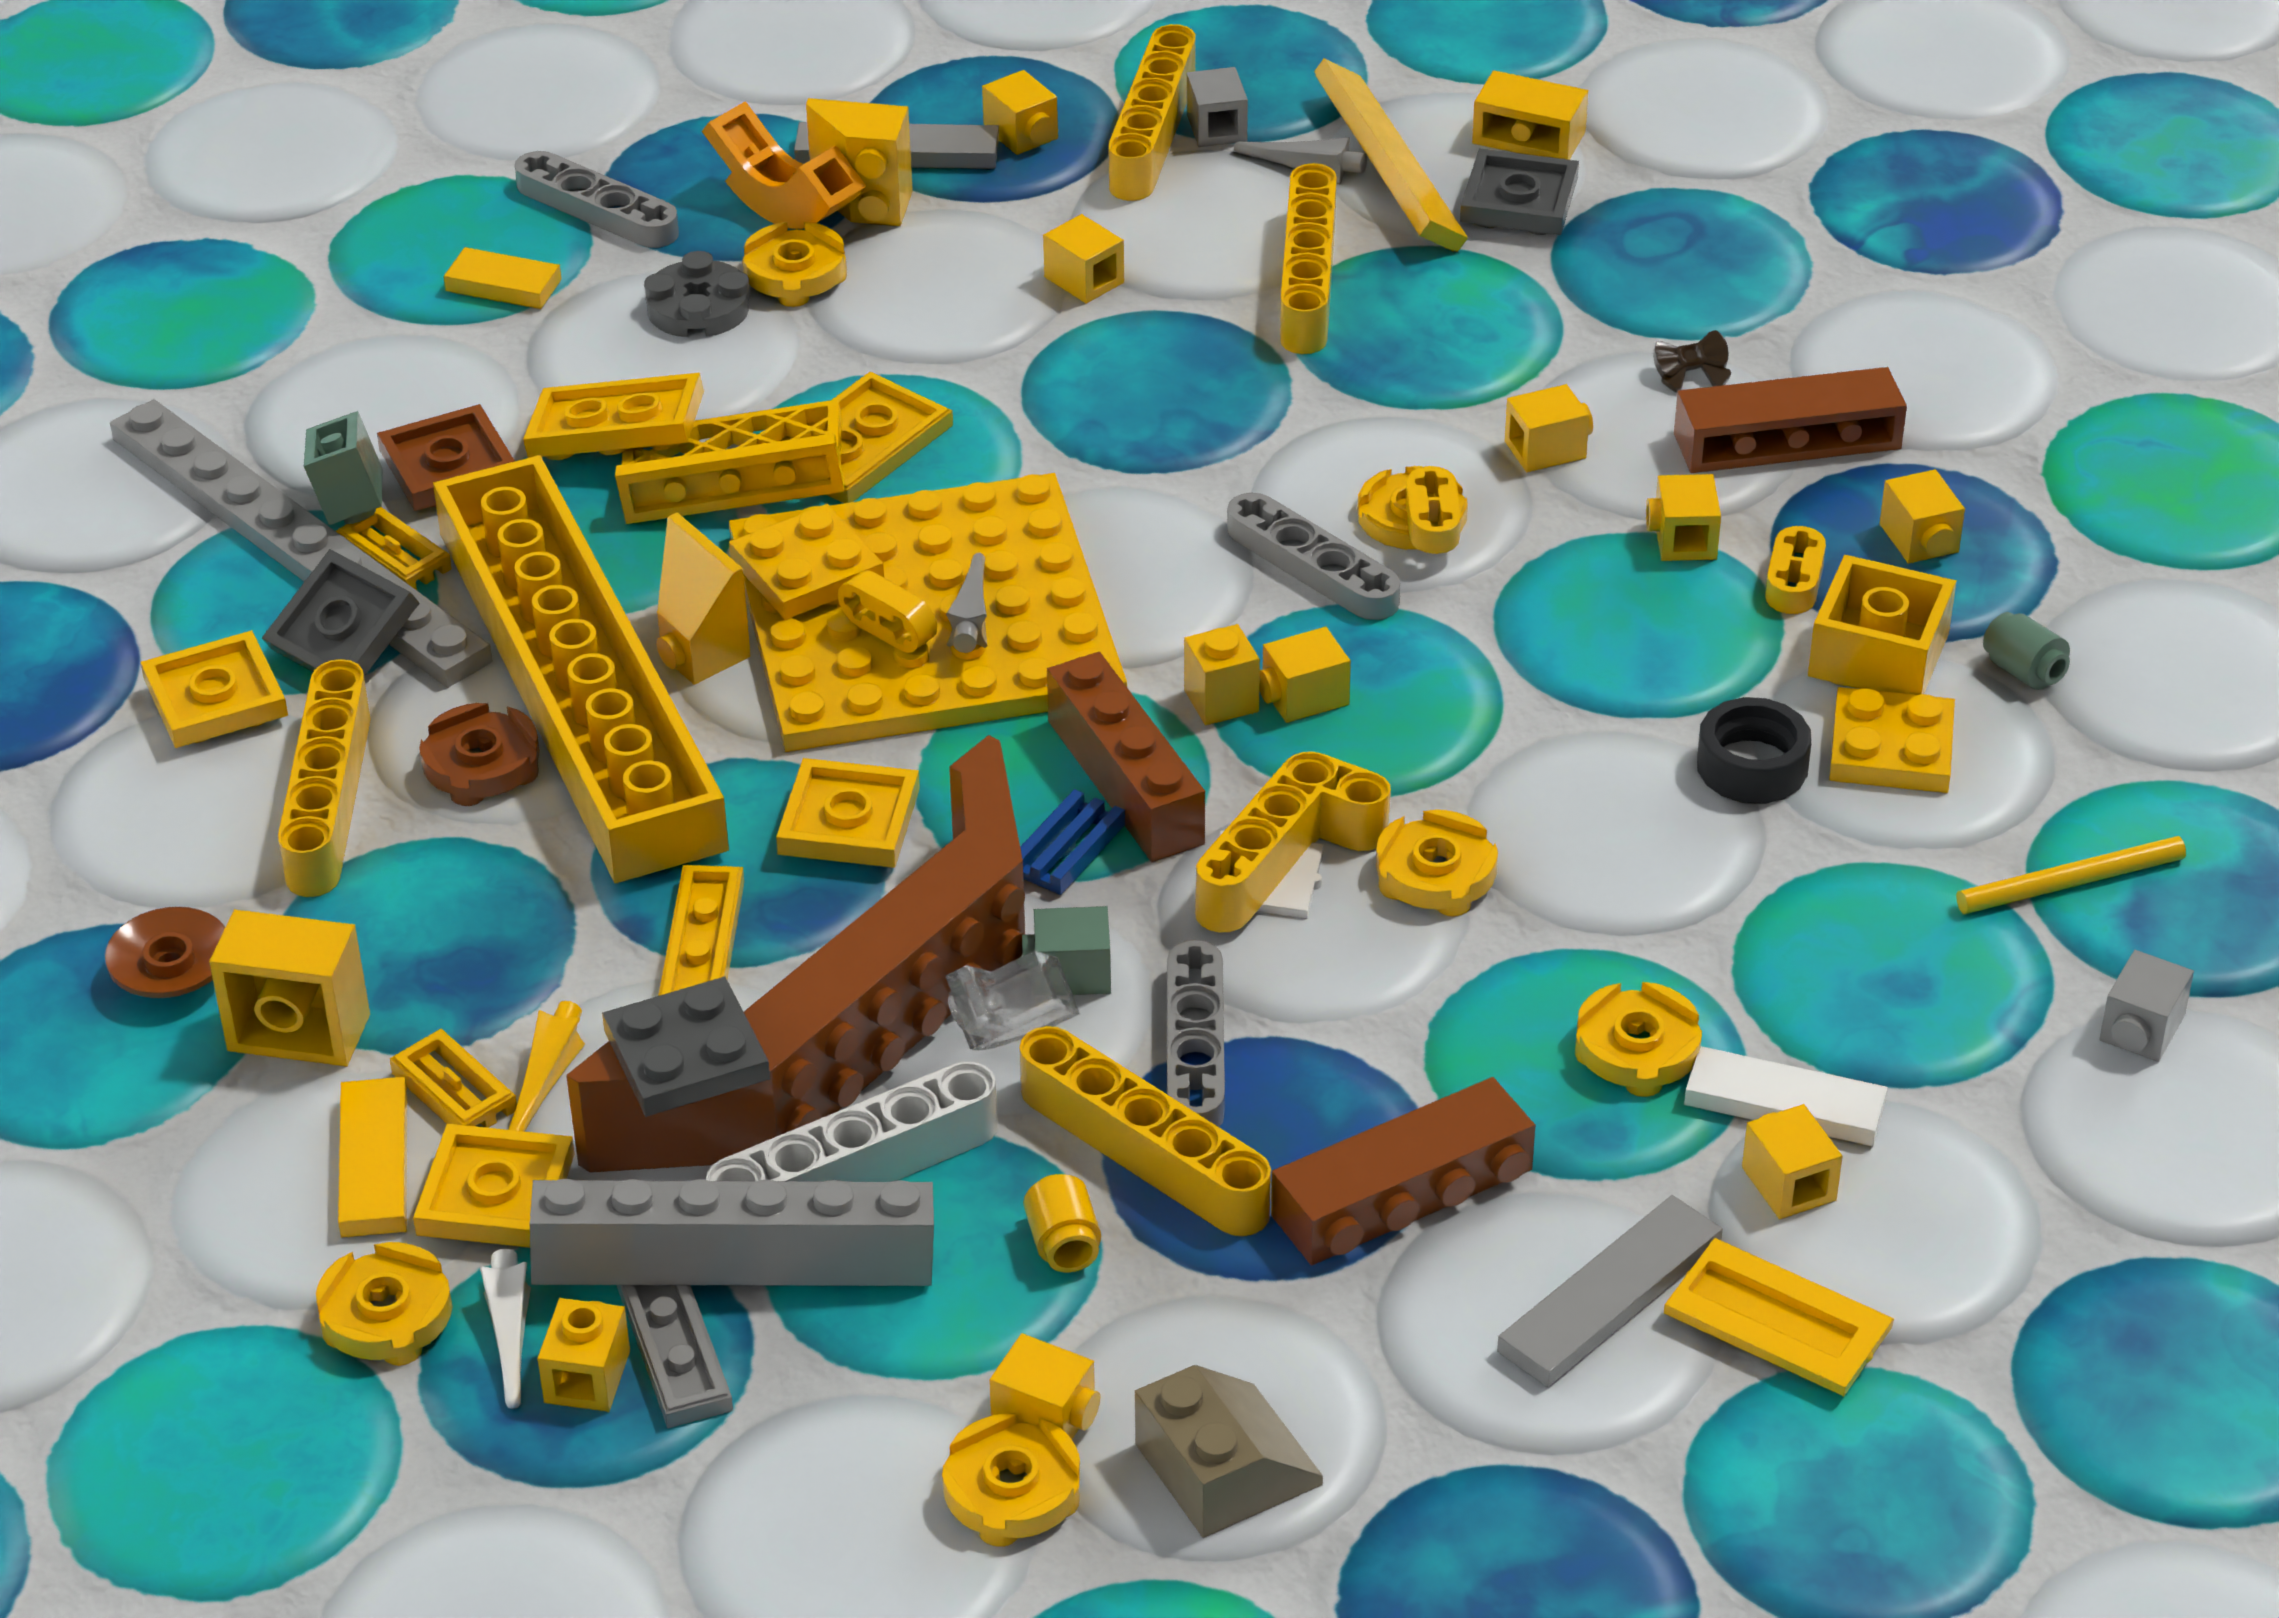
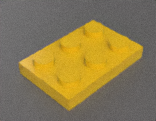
M700 373L543 388L523 438L527 457L541 455V457H546L550 460H562L578 453L599 452L603 455H615L629 448L652 446V448L657 450H667L677 447L681 443H688L704 394Z

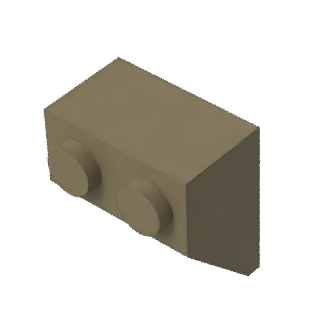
M1192 1365L1135 1390V1444L1202 1538L1323 1485V1475L1253 1383L1198 1365Z

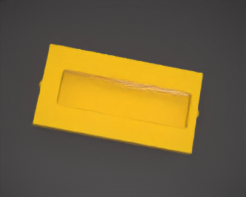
M1717 1238L1712 1240L1664 1304V1314L1842 1396H1845L1866 1364L1872 1360L1873 1354L1892 1329L1894 1318Z

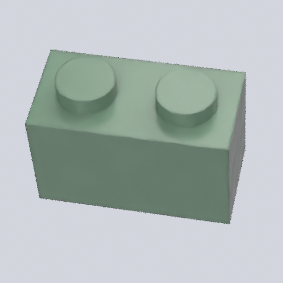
M356 411L306 429L303 466L328 524L331 525L342 520L346 524H354L372 516L376 508L382 507L383 468L359 412Z

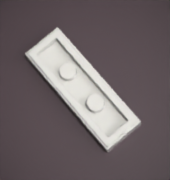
M1701 1046L1686 1087L1684 1105L1756 1120L1768 1113L1780 1112L1805 1104L1828 1137L1873 1147L1886 1103L1888 1087Z

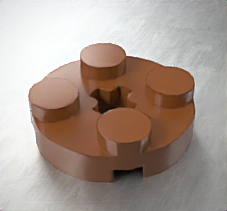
M472 703L450 709L430 723L428 726L429 736L424 742L422 739L420 742L419 750L425 777L437 789L450 793L451 800L461 806L476 805L485 797L508 792L519 785L529 784L538 777L540 750L536 727L527 715L518 709L508 706L507 714L489 712L488 703ZM480 748L484 752L472 753L470 750Z

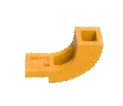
M746 101L711 120L701 131L732 172L725 180L727 185L750 209L774 224L787 222V226L790 229H804V222L817 223L854 201L867 187L836 145L805 164L793 159L777 144Z

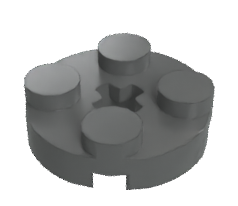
M705 251L689 252L683 256L682 262L669 265L657 273L648 276L644 281L649 320L661 331L674 336L688 337V329L705 328L706 337L719 335L738 326L747 317L749 311L750 289L748 276L730 264L713 261L712 255Z

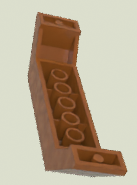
M990 735L986 736L949 766L953 840L744 1011L769 1061L770 1080L645 1117L608 1041L566 1075L578 1166L590 1173L709 1166L725 1157L833 1114L842 1107L851 1105L864 1088L884 1071L893 1069L905 1053L925 1036L934 1034L940 1028L943 1021L966 1001L975 999L983 987L1006 967L1015 965L1023 955L1022 935H1025L1023 859L1000 740Z

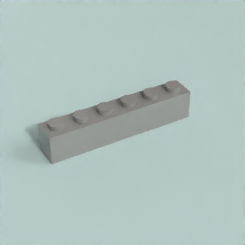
M638 1179L623 1181L533 1180L530 1212L531 1285L932 1286L934 1241L933 1182H908L903 1180L892 1182H843L839 1180L824 1182L774 1180L708 1181L703 1179L691 1181H642Z

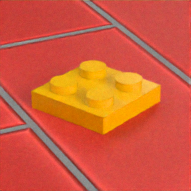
M828 503L729 541L730 557L743 568L744 575L784 620L837 600L838 589L861 571L869 570L884 577L883 562Z
M252 630L140 662L144 681L175 748L204 742L213 737L248 727L259 726L265 722L288 716L286 699Z
M1838 687L1829 781L1948 793L1951 777L1955 699L1934 697L1927 694L1914 695L1875 691L1868 688Z
M803 758L776 836L777 854L895 868L920 789L919 770Z
M446 1124L413 1216L416 1236L530 1248V1212L533 1180L567 1179L575 1155L573 1137Z

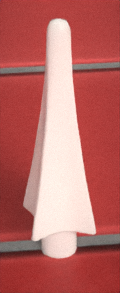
M500 1249L491 1255V1268L482 1266L480 1271L485 1287L484 1295L500 1355L505 1403L508 1408L516 1409L521 1403L522 1347L531 1287L525 1282L527 1262L518 1264V1256L515 1251Z

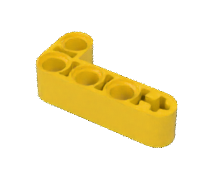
M1301 752L1288 758L1199 859L1196 865L1195 917L1198 923L1210 931L1219 933L1232 932L1242 928L1259 910L1311 843H1316L1319 838L1356 851L1376 849L1380 834L1389 825L1390 783L1385 777L1375 772L1322 753Z

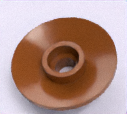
M165 907L140 914L122 925L109 940L105 951L108 973L119 987L138 996L167 998L195 991L213 980L209 961L225 926L210 913L190 907Z

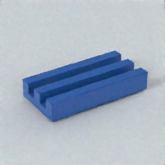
M1074 789L1020 846L1023 859V879L1061 895L1125 826V809L1114 806L1108 812L1105 810V801L1094 797L1090 803H1086L1084 793ZM1092 823L1096 826L1076 847L1078 838ZM1060 858H1066L1052 874L1047 873Z

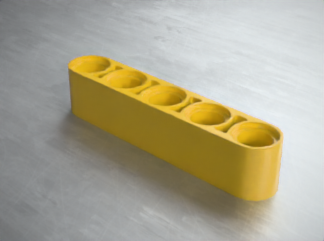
M1169 24L1155 29L1110 138L1108 148L1109 191L1118 199L1126 201L1141 200L1150 196L1155 189L1187 104V72L1195 71V33L1187 26Z
M1317 163L1298 166L1290 175L1281 286L1280 341L1286 350L1296 354L1318 352L1326 346L1328 340L1337 177L1332 168Z
M338 659L325 662L314 670L310 679L278 832L286 885L292 893L298 896L315 897L326 894L337 886L341 877L371 721L363 669L359 664L351 660Z
M1045 1026L1033 1029L1021 1039L1019 1047L1021 1094L1023 1100L1031 1108L1225 1233L1234 1236L1253 1235L1263 1230L1268 1224L1271 1200V1167L1268 1160L1262 1154L1066 1030L1059 1027Z

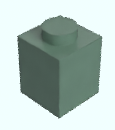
M1108 906L1033 909L1034 934L1022 935L1023 972L1036 971L1037 997L1111 994Z

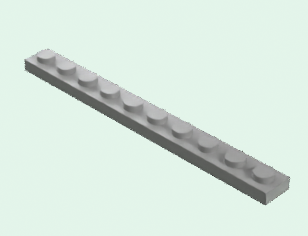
M155 399L136 406L130 412L110 422L113 440L304 582L328 550L331 549L410 591L420 604L389 645L445 687L449 688L493 662L491 646L488 642Z

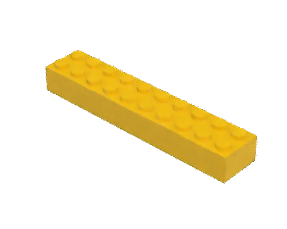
M541 455L433 482L440 536L614 883L729 851L724 796Z

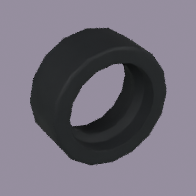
M1742 697L1724 701L1708 711L1700 724L1697 771L1705 784L1723 797L1741 803L1756 804L1783 800L1798 791L1808 776L1812 745L1811 729L1801 714L1786 704L1777 701L1753 697ZM1740 741H1759L1775 746L1784 754L1766 760L1747 759L1732 754L1724 747Z

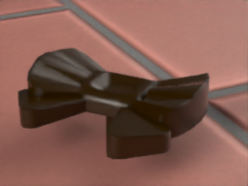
M1717 330L1709 332L1698 343L1678 347L1663 341L1655 343L1653 353L1655 367L1662 377L1661 382L1675 393L1678 390H1682L1685 373L1688 370L1701 368L1712 386L1725 385L1731 377V370L1726 368L1729 356L1728 345L1722 334Z

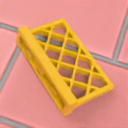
M839 399L694 421L688 443H681L677 447L667 450L653 448L649 451L643 449L647 447L629 448L623 452L622 464L617 465L615 470V479L626 524L665 519L676 512L681 516L844 492V477L841 467V409ZM818 422V423L814 424L813 426H808V425H806V424H808V423ZM764 430V431H762V432L759 433V434H754V433H753L754 431ZM787 436L792 437L790 440L780 441ZM710 438V439H708V440L705 441V442H700V441H699V440H701V439ZM733 444L738 445L736 448L726 449ZM679 452L685 453L682 456L673 457Z

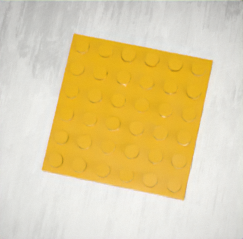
M1055 473L1031 474L1022 478L988 483L976 482L967 486L933 491L921 490L906 495L878 499L866 498L858 502L830 505L883 562L884 578L918 596L932 610L938 626L937 634L914 652L906 653L900 651L856 626L844 614L838 599L784 620L744 575L745 597L785 752L1048 712L1047 668L1098 651L1101 652L1127 687V680ZM811 506L803 510L768 515L756 514L748 518L729 520L730 539L732 541L760 528L768 527L820 506ZM982 553L985 557L983 590L987 614L985 627L988 646L984 648L976 644L973 651L962 653L956 650L954 645L947 646L952 627L946 613L965 581L973 555Z

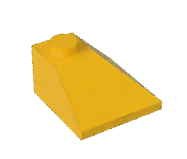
M676 512L667 518L657 609L660 637L656 641V646L665 665L670 669H677L695 685L751 657L743 568Z

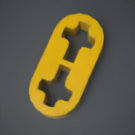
M1425 466L1413 470L1408 475L1406 482V512L1410 541L1414 547L1426 553L1440 554L1451 551L1459 544L1461 511L1456 478L1447 469L1436 466ZM1427 493H1435V497H1428ZM1430 522H1438L1439 527L1431 526Z
M1791 526L1777 534L1767 572L1765 591L1766 602L1776 611L1786 614H1799L1813 608L1822 576L1826 540L1817 530L1806 526ZM1795 553L1804 554L1803 558L1794 557ZM1788 581L1797 583V586H1787Z
M869 570L861 571L838 589L839 604L848 619L859 628L906 653L914 652L937 634L936 618L930 607L918 596Z

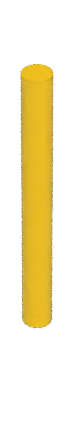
M2174 836L1960 890L1956 894L1957 905L1962 914H1969L2182 860L2186 856L2185 844L2180 836Z

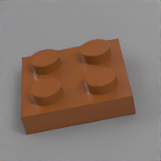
M480 404L377 433L379 451L414 511L436 507L433 482L515 461Z

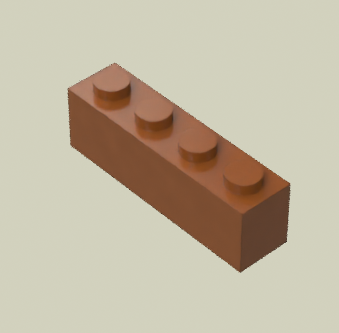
M1888 367L1678 390L1674 436L1690 473L1902 449L1907 404Z
M1098 651L1047 668L1048 722L1111 808L1117 806L1125 809V827L1151 863L1204 845L1205 790L1101 652Z
M1494 1077L1488 1078L1272 1170L1271 1216L1309 1264L1313 1266L1335 1255L1346 1254L1358 1245L1388 1232L1404 1229L1413 1221L1443 1208L1459 1205L1468 1197L1498 1184L1514 1181L1522 1174L1532 1170L1536 1125Z

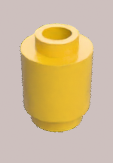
M1054 1174L1042 1178L1031 1186L1024 1196L1023 1206L1039 1256L1048 1262L1052 1269L1058 1272L1070 1273L1088 1267L1098 1256L1101 1231L1084 1182L1072 1175Z

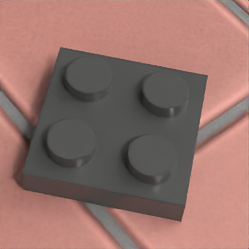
M1479 148L1461 203L1460 222L1477 224L1484 228L1501 227L1525 230L1537 235H1562L1578 180L1579 161Z
M329 549L262 636V639L275 652L312 672L325 662L344 659L359 664L365 676L420 603L410 591Z
M725 976L602 1012L604 1032L645 1117L770 1080L769 1061Z

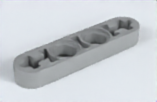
M529 152L520 156L515 161L517 188L520 193L641 246L649 248L664 247L673 243L678 238L677 210L669 202L550 152ZM573 190H582L578 192H569ZM614 206H624L620 208H610Z
M1253 492L1243 493L1234 497L1229 502L1227 507V531L1229 536L1237 543L1361 618L1381 620L1393 616L1398 611L1400 604V579L1389 568L1269 496ZM1295 540L1305 544L1301 546H1285L1280 544V542ZM1326 565H1339L1345 567L1346 569L1341 571H1327L1321 569L1320 567Z
M1200 940L1184 941L1175 945L1169 951L1167 958V1095L1219 1127L1223 1123L1225 1116L1223 958L1221 951L1213 944ZM1189 969H1201V984H1189ZM1188 1008H1203L1209 1011L1211 1015L1203 1020L1195 1021L1182 1017L1180 1013ZM1191 1052H1201L1212 1058L1203 1065H1189L1180 1060L1183 1055ZM1190 1089H1202V1106H1190Z

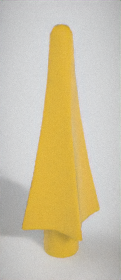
M561 1001L554 1016L541 1010L538 1011L524 1082L508 1130L526 1131L550 1090L584 1047L585 1043L577 1032L582 1009L576 1003Z

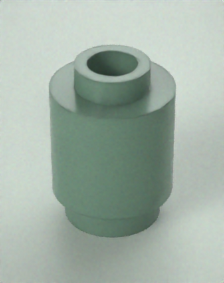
M2002 613L1990 623L1984 634L1983 647L1989 653L1990 660L2033 689L2041 690L2056 684L2068 671L2070 665L2069 643L2025 614Z

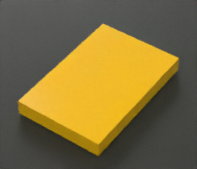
M871 371L832 399H839L841 409V467L844 477V492L827 495L842 503L854 502L953 426V410ZM818 422L808 423V424H806V425H808V426H813L814 424H816V423H818ZM787 436L780 441L790 440L792 437Z

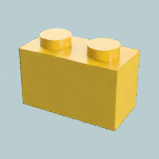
M1493 70L1474 101L1472 144L1520 154L1570 160L1586 132L1589 90Z

